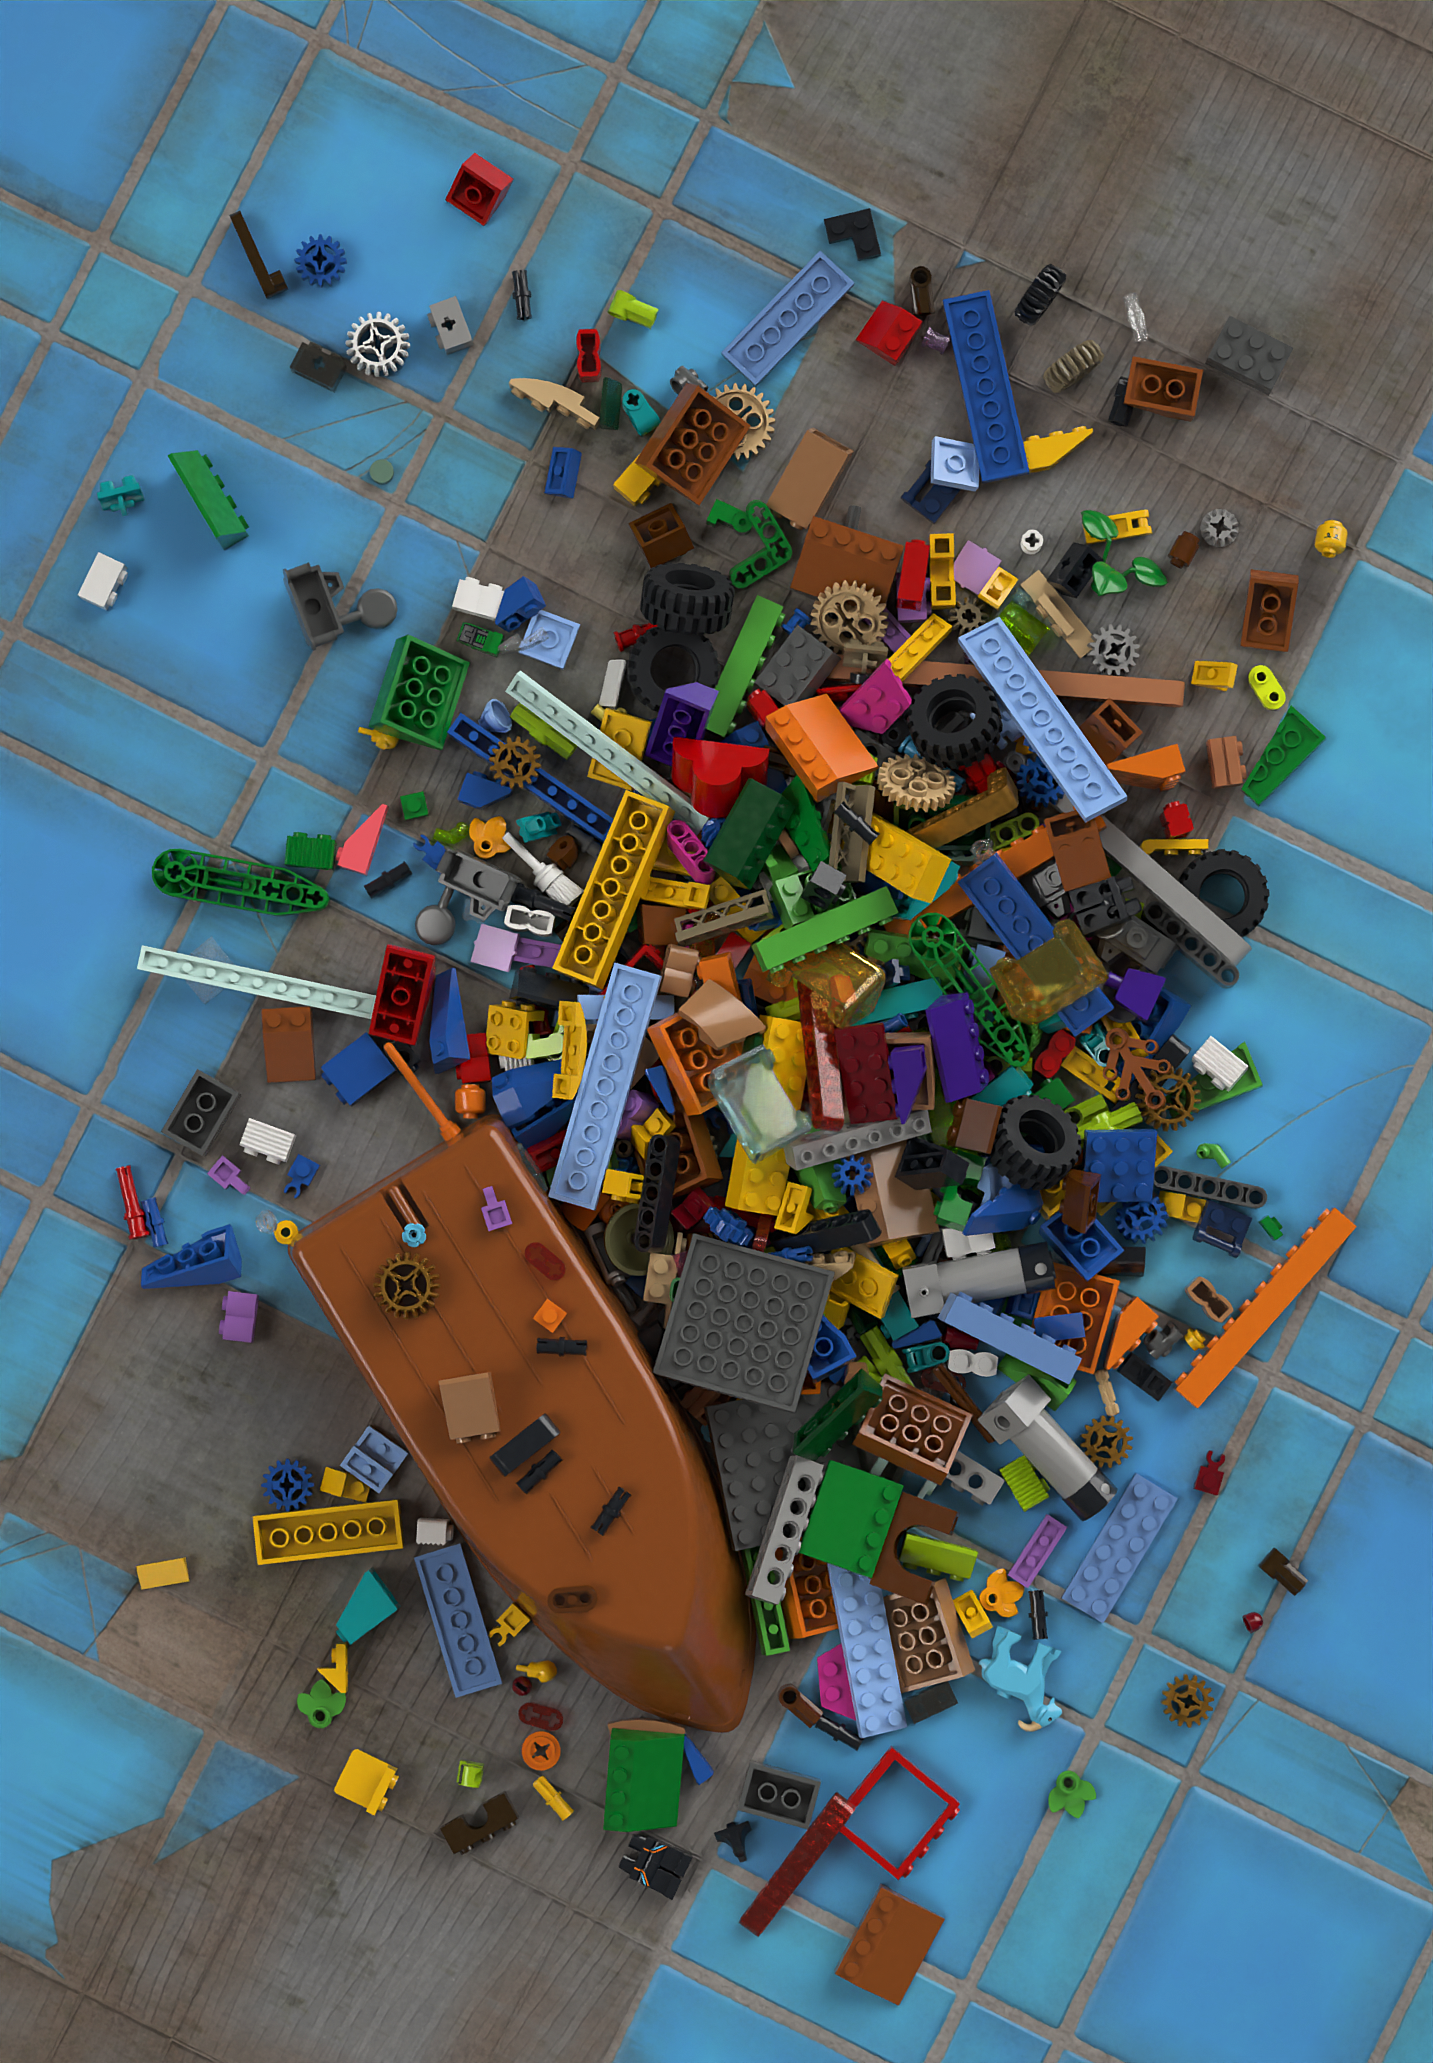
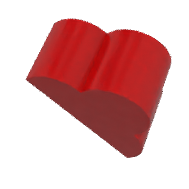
M674 737L671 778L676 787L684 792L691 793L692 806L698 813L711 818L725 817L730 813L748 778L767 786L770 749Z
M392 944L387 945L368 1034L416 1045L436 974L435 955Z

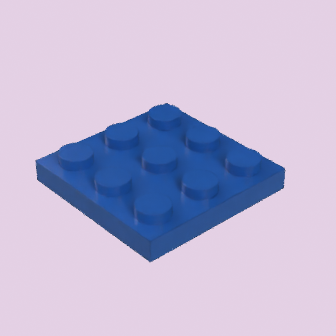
M1155 1129L1084 1131L1082 1171L1101 1174L1098 1202L1152 1201L1157 1131Z

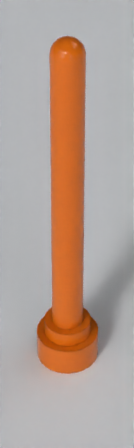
M390 1042L385 1043L384 1050L440 1125V1135L445 1141L455 1137L461 1131L456 1122L447 1120L393 1044Z

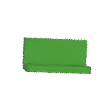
M781 845L774 846L762 868L772 884L776 880L799 873L798 868Z

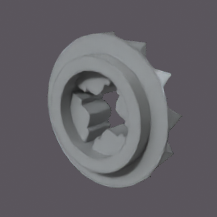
M1226 509L1210 511L1204 516L1200 526L1203 539L1214 547H1225L1231 544L1236 539L1239 530V523L1234 514H1231ZM1223 519V527H1225L1227 530L1222 531L1218 535V537H1216L1217 529L1214 528L1212 525H1218L1219 521Z

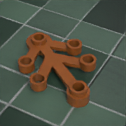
M1121 1028L1111 1029L1105 1037V1043L1110 1052L1107 1066L1103 1070V1077L1108 1081H1115L1118 1078L1116 1065L1119 1054L1125 1060L1120 1085L1115 1092L1116 1097L1120 1101L1130 1099L1131 1091L1129 1087L1133 1073L1146 1093V1105L1153 1110L1163 1108L1166 1103L1165 1095L1161 1091L1154 1089L1142 1068L1157 1070L1160 1074L1166 1075L1172 1069L1171 1063L1165 1059L1158 1061L1133 1056L1128 1048L1143 1049L1147 1054L1153 1055L1159 1050L1158 1043L1152 1039L1145 1041L1130 1038L1128 1033ZM1120 1036L1122 1038V1042L1116 1045L1114 1043L1115 1037ZM1149 1043L1155 1044L1153 1051L1147 1050ZM1162 1063H1167L1168 1068L1166 1071L1160 1070ZM1114 1070V1076L1108 1078L1106 1075L1107 1071ZM1123 1089L1127 1090V1096L1121 1098L1119 1096L1120 1091ZM1155 1096L1160 1097V1103L1154 1105L1152 1102Z

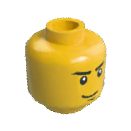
M1325 521L1324 524L1317 528L1315 548L1322 553V556L1327 558H1333L1343 553L1346 548L1348 535L1346 528L1338 521Z

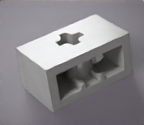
M456 296L429 305L431 313L427 314L431 327L436 326L439 335L435 336L440 350L445 349L448 355L473 346L471 335ZM449 321L453 328L450 331L446 327V323Z

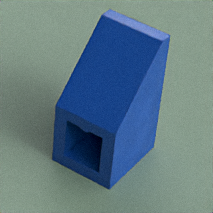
M523 576L506 588L495 619L496 625L507 632H511L546 607L537 585Z
M474 771L473 774H466L457 800L459 803L483 810L512 796L513 789H510V783L508 782L505 786H501L500 779L493 782L486 779L487 775Z

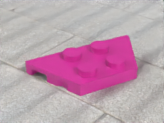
M886 659L838 709L849 726L883 734L911 705L912 699L903 688V683L899 676H895L890 668V660Z
M839 1643L834 1648L817 1657L821 1707L856 1720L842 1643Z

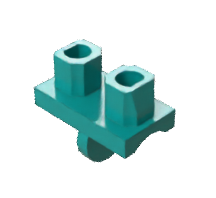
M133 475L124 477L122 479L123 486L114 488V484L111 481L100 483V492L97 493L103 511L111 509L112 512L121 510L122 516L128 515L127 508L134 507L136 502L145 500L139 482H136Z
M545 812L516 820L517 825L520 827L519 834L523 837L524 843L554 836L557 834L556 828L561 826L556 812L551 814Z

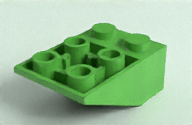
M839 861L837 870L841 872L842 866ZM812 869L776 880L769 892L783 926L787 930L856 900L857 897L851 883H844L846 888L841 897L837 900L835 906L830 904L826 911L800 897L813 874Z

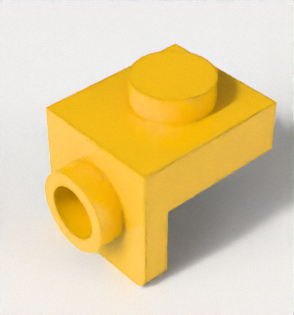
M907 1239L882 1245L896 1270L908 1266L916 1259V1255Z

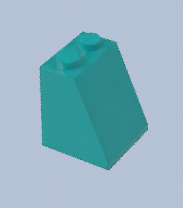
M373 1567L364 1573L336 1624L339 1628L336 1633L344 1643L348 1641L351 1645L401 1607Z

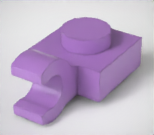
M223 1155L207 1173L226 1190L232 1185L240 1193L246 1195L251 1189L250 1186L238 1178L242 1171Z
M493 1187L484 1188L483 1192L488 1206L481 1209L488 1231L512 1224L505 1200L497 1202Z

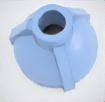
M492 699L486 704L478 723L487 731L506 733L511 730L512 719L509 717L510 713L503 702Z

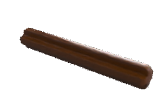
M944 1363L936 1365L932 1370L934 1375L959 1407L973 1414L970 1421L988 1443L996 1441L977 1420L983 1413Z

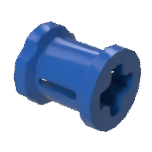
M795 608L794 615L786 624H782L781 628L790 635L795 629L794 626L796 624L804 629L807 624H811L812 620L801 610Z

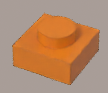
M547 1299L533 1319L554 1333L567 1315V1312Z

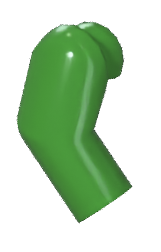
M1203 1143L1196 1150L1199 1158L1215 1159L1221 1169L1231 1163L1218 1144Z

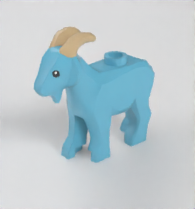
M997 1626L993 1640L992 1658L982 1659L978 1663V1665L982 1666V1678L991 1687L998 1689V1695L1010 1699L1011 1696L1022 1699L1027 1707L1032 1723L1026 1724L1019 1720L1018 1725L1027 1732L1037 1731L1052 1723L1062 1714V1709L1055 1705V1697L1051 1698L1048 1705L1043 1704L1047 1670L1051 1662L1058 1658L1061 1651L1038 1643L1034 1656L1028 1666L1016 1660H1011L1010 1648L1022 1636Z

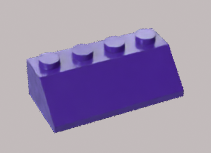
M698 682L666 689L645 756L672 766L674 737L703 740L719 691Z
M968 992L941 995L925 1011L944 1097L947 1103L981 1092L988 1085L989 1073L984 1067V1050L979 1044V1027L974 1021V1004L969 998Z

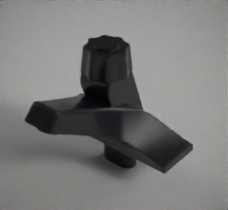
M749 1821L738 1825L735 1822H730L726 1824V1829L714 1833L717 1842H724L732 1848L734 1856L739 1859V1862L747 1860L745 1838L752 1830Z

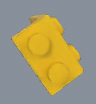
M502 1000V1004L489 1005L486 1030L488 1053L524 1059L527 1049L529 1021H543L545 1011L535 1009V1005L532 1004L516 1006V1001Z
M354 1749L334 1791L336 1794L367 1808L366 1812L375 1816L378 1810L383 1811L388 1801V1798L384 1796L388 1788L393 1790L399 1776L395 1775L398 1768L359 1749Z

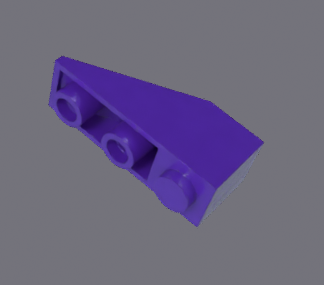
M924 1045L895 1047L891 1055L888 1056L889 1068L894 1072L892 1091L894 1094L897 1093L898 1103H895V1112L897 1118L900 1117L901 1124H905L910 1117L927 1070Z

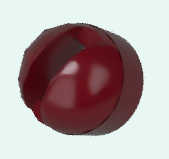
M1251 1612L1242 1617L1250 1633L1258 1631L1263 1625L1262 1616L1259 1613Z
M519 1676L513 1681L512 1688L515 1694L525 1696L531 1691L532 1683L528 1677ZM520 1682L523 1686L527 1687L526 1692L519 1688L516 1683Z

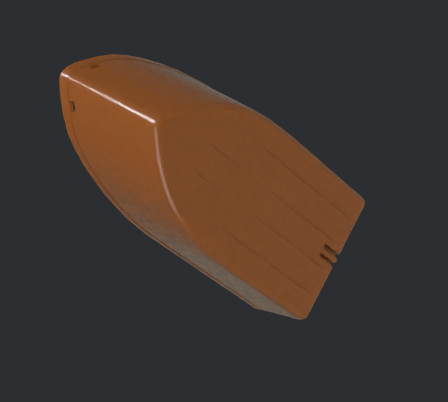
M494 1113L485 1115L462 1129L449 1141L444 1140L299 1230L298 1234L292 1239L291 1244H288V1254L453 1524L493 1580L531 1618L530 1621L588 1675L638 1709L668 1721L700 1730L718 1733L730 1732L740 1724L747 1705L754 1670L757 1635L751 1600L749 1596L745 1595L748 1585L741 1551H732L718 1476L687 1409L680 1404L682 1400L676 1390H673L666 1378L653 1374L656 1363L637 1335L638 1328L626 1312L611 1285L606 1284L600 1268L574 1225L562 1213L559 1201L548 1197L550 1187L541 1173L538 1174L529 1154L526 1153L515 1139L511 1129L509 1130L505 1125L502 1116ZM492 1186L497 1202L505 1200L512 1224L488 1231L481 1208L488 1206L483 1189ZM410 1223L415 1225L421 1224L425 1228L426 1240L423 1244H419L418 1247H410L402 1239V1233L405 1231L404 1228ZM405 1252L410 1253V1260H413L414 1255L417 1253L419 1254V1263L424 1258H427L428 1262L425 1267L435 1266V1269L429 1272L430 1275L439 1274L438 1279L432 1280L433 1284H440V1288H433L432 1292L439 1294V1297L434 1298L430 1296L429 1300L434 1303V1306L431 1307L426 1303L424 1307L427 1309V1313L425 1314L420 1308L417 1309V1318H414L412 1311H409L408 1319H404V1311H401L399 1317L396 1318L394 1317L396 1310L394 1308L390 1313H386L385 1310L389 1304L386 1303L383 1306H379L378 1303L384 1298L383 1296H374V1293L381 1291V1287H373V1283H381V1279L376 1278L375 1273L383 1275L384 1271L379 1266L382 1264L388 1268L390 1266L386 1261L388 1257L394 1263L397 1262L395 1259V1254L397 1253L400 1254L401 1260H404ZM402 1265L393 1271L405 1277L415 1269V1266ZM421 1272L416 1285L425 1294L427 1282L423 1272ZM388 1277L387 1292L392 1299L397 1291V1285ZM397 1278L401 1282L400 1286H403L401 1287L402 1292L409 1290L417 1294L412 1289V1279L404 1281ZM408 1294L400 1300L398 1305L412 1306L420 1300ZM547 1299L567 1312V1315L554 1333L533 1319ZM560 1337H565L566 1340H587V1356L565 1354L564 1357H559V1354H537V1338L559 1339ZM491 1372L501 1431L495 1432L496 1437L481 1439V1435L471 1436V1441L456 1443V1439L450 1440L439 1381ZM546 1413L561 1433L504 1477L489 1457ZM553 1449L563 1461L551 1470L547 1475L548 1478L542 1479L528 1494L524 1493L516 1483L532 1469L531 1466L534 1463L537 1464ZM618 1486H620L632 1496L629 1497L620 1510L619 1518L613 1520L605 1535L602 1536L598 1533V1530H593L591 1525H593L603 1511L602 1506L604 1503L607 1505L618 1489ZM590 1586L597 1593V1603L589 1611L555 1613L549 1608L547 1602L549 1594L556 1588ZM586 1593L580 1597L584 1603L590 1600V1596ZM557 1596L556 1603L563 1605L565 1598Z

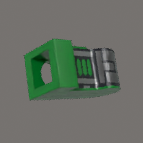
M716 499L706 520L707 525L715 528L717 522L732 528L734 533L740 536L747 535L752 529V524L746 512Z
M463 622L456 641L497 658L505 637L498 632H492Z

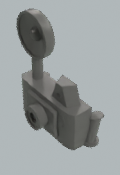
M309 562L289 570L283 569V580L306 643L313 651L320 645L337 640V636L344 633L343 625L361 620L369 628L382 629L390 625L396 618L398 611L396 600L388 591L379 588L370 589L360 597L357 611L338 617L332 598L344 589L339 572H322L319 565L311 567Z
M444 846L445 852L435 870L441 873L438 882L446 886L438 905L426 906L417 915L415 921L417 935L422 941L430 945L444 944L451 939L456 924L454 916L447 909L454 890L471 897L470 915L485 921L495 909L506 911L517 884L521 883L522 880L518 876L464 851Z
M1055 858L1018 880L1041 912L1045 910L1055 920H1059L1071 913L1069 891H1064ZM1128 922L1101 931L1096 936L1102 939L1118 937L1124 932Z
M1134 915L1131 916L1132 920L1128 921L1124 932L1118 937L1112 939L1098 937L1100 939L1096 955L1098 958L1111 965L1125 955L1140 965L1139 971L1146 973L1149 971L1154 975L1160 968H1165L1176 950H1180L1175 945L1176 943ZM1109 987L1104 994L1114 1008L1106 1016L1117 1023H1127L1134 1020L1136 1016L1112 1000L1116 990Z

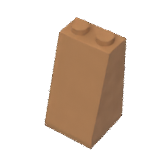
M815 428L808 429L766 504L770 508L771 513L778 518L784 516L790 519V524L799 530H802L803 527L808 529L813 516L816 517L853 455L854 450Z

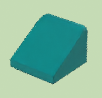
M736 1133L731 1135L719 1158H734L737 1142Z

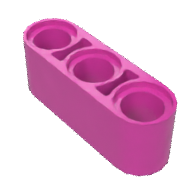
M674 820L670 822L667 827V846L696 883L710 885L715 879V871L703 861L708 850L684 821Z

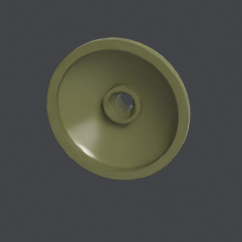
M632 1203L620 1208L608 1221L604 1232V1248L609 1260L616 1268L630 1275L641 1276L647 1275L650 1253L639 1252L635 1248L634 1242L631 1241V1235L636 1230L639 1204ZM670 1220L665 1247L658 1254L671 1255L673 1250L674 1231Z

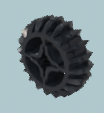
M1052 264L1046 265L1021 298L1015 309V316L1024 324L1026 323L1029 326L1035 325L1064 285L1066 274L1057 266Z

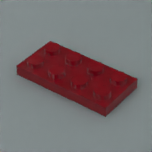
M884 1023L836 1028L834 1034L850 1125L898 1119L895 1112L897 1098L896 1094L892 1091L893 1075L888 1064L889 1052Z

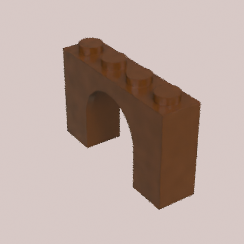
M902 1492L872 1578H869L871 1579L869 1584L927 1605L935 1582L912 1574L903 1568L897 1556L898 1542L906 1531L919 1526L928 1527L952 1536L960 1513Z

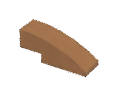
M651 1718L621 1719L608 1722L607 1724L610 1736L612 1728L676 1734L686 1733L685 1726Z

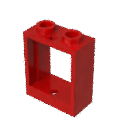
M912 539L911 542H906L897 608L921 611L930 545H926V542L923 540Z

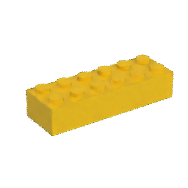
M872 812L871 827L880 834L869 845L866 870L911 898L932 903L952 859ZM834 813L832 815L828 829V833L832 834ZM842 840V843L840 844V847H841L842 850L844 849V841H843V840Z
M400 1499L252 1516L258 1565L403 1549L405 1547Z

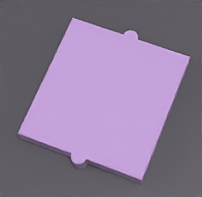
M968 540L954 562V581L960 584L961 588H967L976 595H979L1002 560L987 552L986 548L982 549Z
M481 924L477 940L474 941L475 947L470 962L509 972L513 957L517 955L515 950L520 934Z

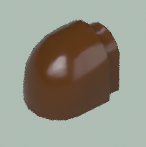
M566 835L556 840L546 854L560 870L564 871L566 868L570 869L576 862L578 846L571 836Z

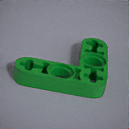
M753 500L748 503L746 515L765 547L730 569L728 578L737 588L749 586L786 563L792 556V548L768 506L760 500ZM755 506L763 507L760 513L765 521L761 522L758 516L752 515L755 512ZM768 525H772L775 528V533L770 538H766L763 535V530ZM777 541L779 546L786 548L783 551L784 556L775 555L778 550L773 542ZM758 558L766 559V567L763 570H756L754 567V563ZM747 565H749L750 569L755 573L753 576L749 572L746 573L747 571H749L746 568ZM739 571L742 574L746 573L743 576L744 580L742 582L735 580L737 578L736 573Z

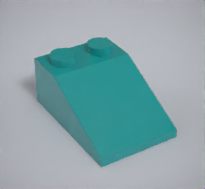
M952 861L950 862L933 901L956 882L957 872L960 868L959 865ZM904 893L902 900H893L899 913L892 915V918L911 920L931 903L911 898Z

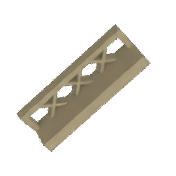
M838 782L835 810L844 801L856 814L865 817L863 820L871 826L875 787L871 785L856 786L846 782ZM846 790L850 791L848 802L845 799ZM834 814L829 866L837 869V864L840 861L842 866L841 872L847 875L843 881L844 883H863L866 876L869 845L855 831L851 832L847 824L844 826L842 820ZM841 838H843V841H844V849H843V850H842L841 847H840V839H841Z
M764 889L706 908V910L702 909L675 918L677 942L682 947H686L774 918L767 891ZM763 897L764 904L749 908L753 900ZM733 906L743 909L741 912L726 916ZM715 913L720 916L719 919L704 923L709 914ZM693 921L697 923V926L683 930L681 923Z

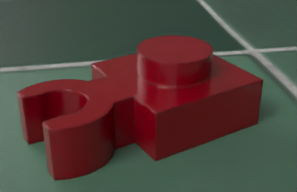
M1209 1450L1206 1454L1208 1465L1207 1467L1200 1465L1193 1489L1218 1496L1224 1472L1218 1471V1467L1224 1463L1225 1455L1221 1454L1219 1461L1213 1462L1211 1459L1213 1451Z

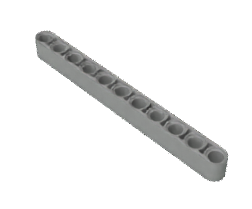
M1065 794L1063 799L1058 798L1056 805L1052 804L1051 801L1049 802L1060 813L1074 811L1072 803ZM1101 814L1107 826L1106 829L1099 832L1104 852L1224 959L1236 967L1252 950L1251 946Z

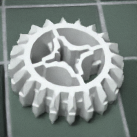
M377 312L376 318L373 319L372 314L368 313L367 317L369 320L365 321L363 317H360V326L355 323L352 324V328L356 332L348 331V337L353 340L346 341V346L352 347L346 352L348 356H353L350 359L352 364L358 363L357 370L361 371L366 366V375H370L371 371L374 370L375 377H379L380 370H383L384 375L388 376V368L391 367L392 371H397L395 363L401 366L404 365V361L400 356L404 358L409 356L408 352L403 350L410 348V343L404 342L409 339V334L403 333L406 329L404 325L397 327L399 319L395 318L390 322V314L387 313L384 319H382L381 312ZM377 327L387 328L390 331H392L395 334V336L390 337V335H381L378 332ZM370 329V338L363 342V345L359 346L362 335ZM375 335L381 342V354H379L378 349L374 346L376 341ZM397 343L395 352L386 360V350ZM360 353H373L377 355L379 362L369 361Z

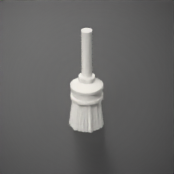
M509 832L502 838L534 870L532 872L536 876L534 885L542 893L546 892L550 899L572 907L583 895L584 890L563 875L564 872L555 863L546 865L544 862L540 863Z

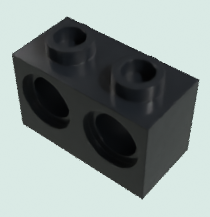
M821 861L800 897L826 911L830 904L835 906L837 900L841 897L846 888V884L843 881L847 875Z

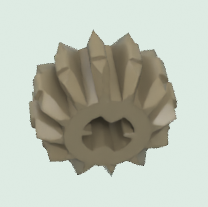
M965 597L964 605L957 600L956 607L958 609L950 608L949 610L955 616L949 617L948 622L956 623L952 626V631L961 629L959 636L964 635L965 631L970 632L987 623L982 619L988 618L989 613H981L986 606L982 604L976 607L978 603L976 598L972 604H969V598ZM966 613H970V616H974L975 619L972 618L971 623H967V619H963L962 616L965 617Z

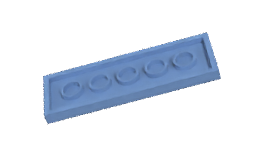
M819 251L721 352V355L756 387L855 283L826 255Z
M1135 1473L1061 1598L1101 1623H1104L1178 1498Z
M461 1543L414 1557L455 1697L502 1684L503 1682Z

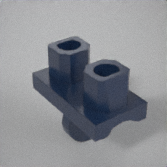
M891 959L882 965H874L869 968L867 980L873 986H877L876 991L900 986L901 982L910 980L909 966L899 965L898 959Z

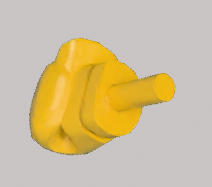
M363 727L358 729V733L370 735L371 741L376 742V746L383 750L395 748L399 741L398 738L386 735L375 729L371 730Z
M549 1660L530 1662L528 1666H516L517 1671L527 1672L528 1677L537 1678L542 1683L553 1680L557 1674V1667Z

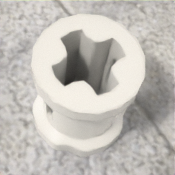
M1028 530L1021 539L1020 546L1022 551L1029 555L1038 553L1043 544V536L1037 530ZM1029 537H1033L1034 542H1038L1035 543L1034 547H1030V543L1027 542Z

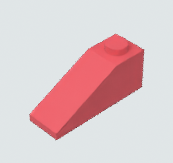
M382 804L348 838L344 846L339 847L335 860L339 861L338 866L340 868L367 876L389 809L387 805Z

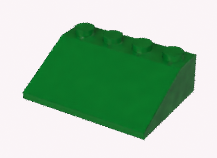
M198 450L169 454L168 458L222 548L226 550L248 537L246 529L249 526L242 515L237 517L233 510L237 506L231 495L226 497L221 490L225 485L219 475L213 476L210 468L213 465L207 455L201 456Z
M405 635L396 639L368 727L398 739L440 751L443 750L448 734L447 731L450 728L470 662L411 635Z
M829 1460L798 1553L855 1574L872 1578L904 1485Z
M612 1728L603 1830L633 1832L677 1826L685 1734Z

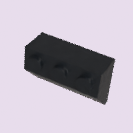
M523 967L522 970L515 971L509 999L559 1011V1001L577 1002V995H589V987L584 986L583 982L573 978H569L568 982L560 980V975L546 972V976L536 974L537 969Z

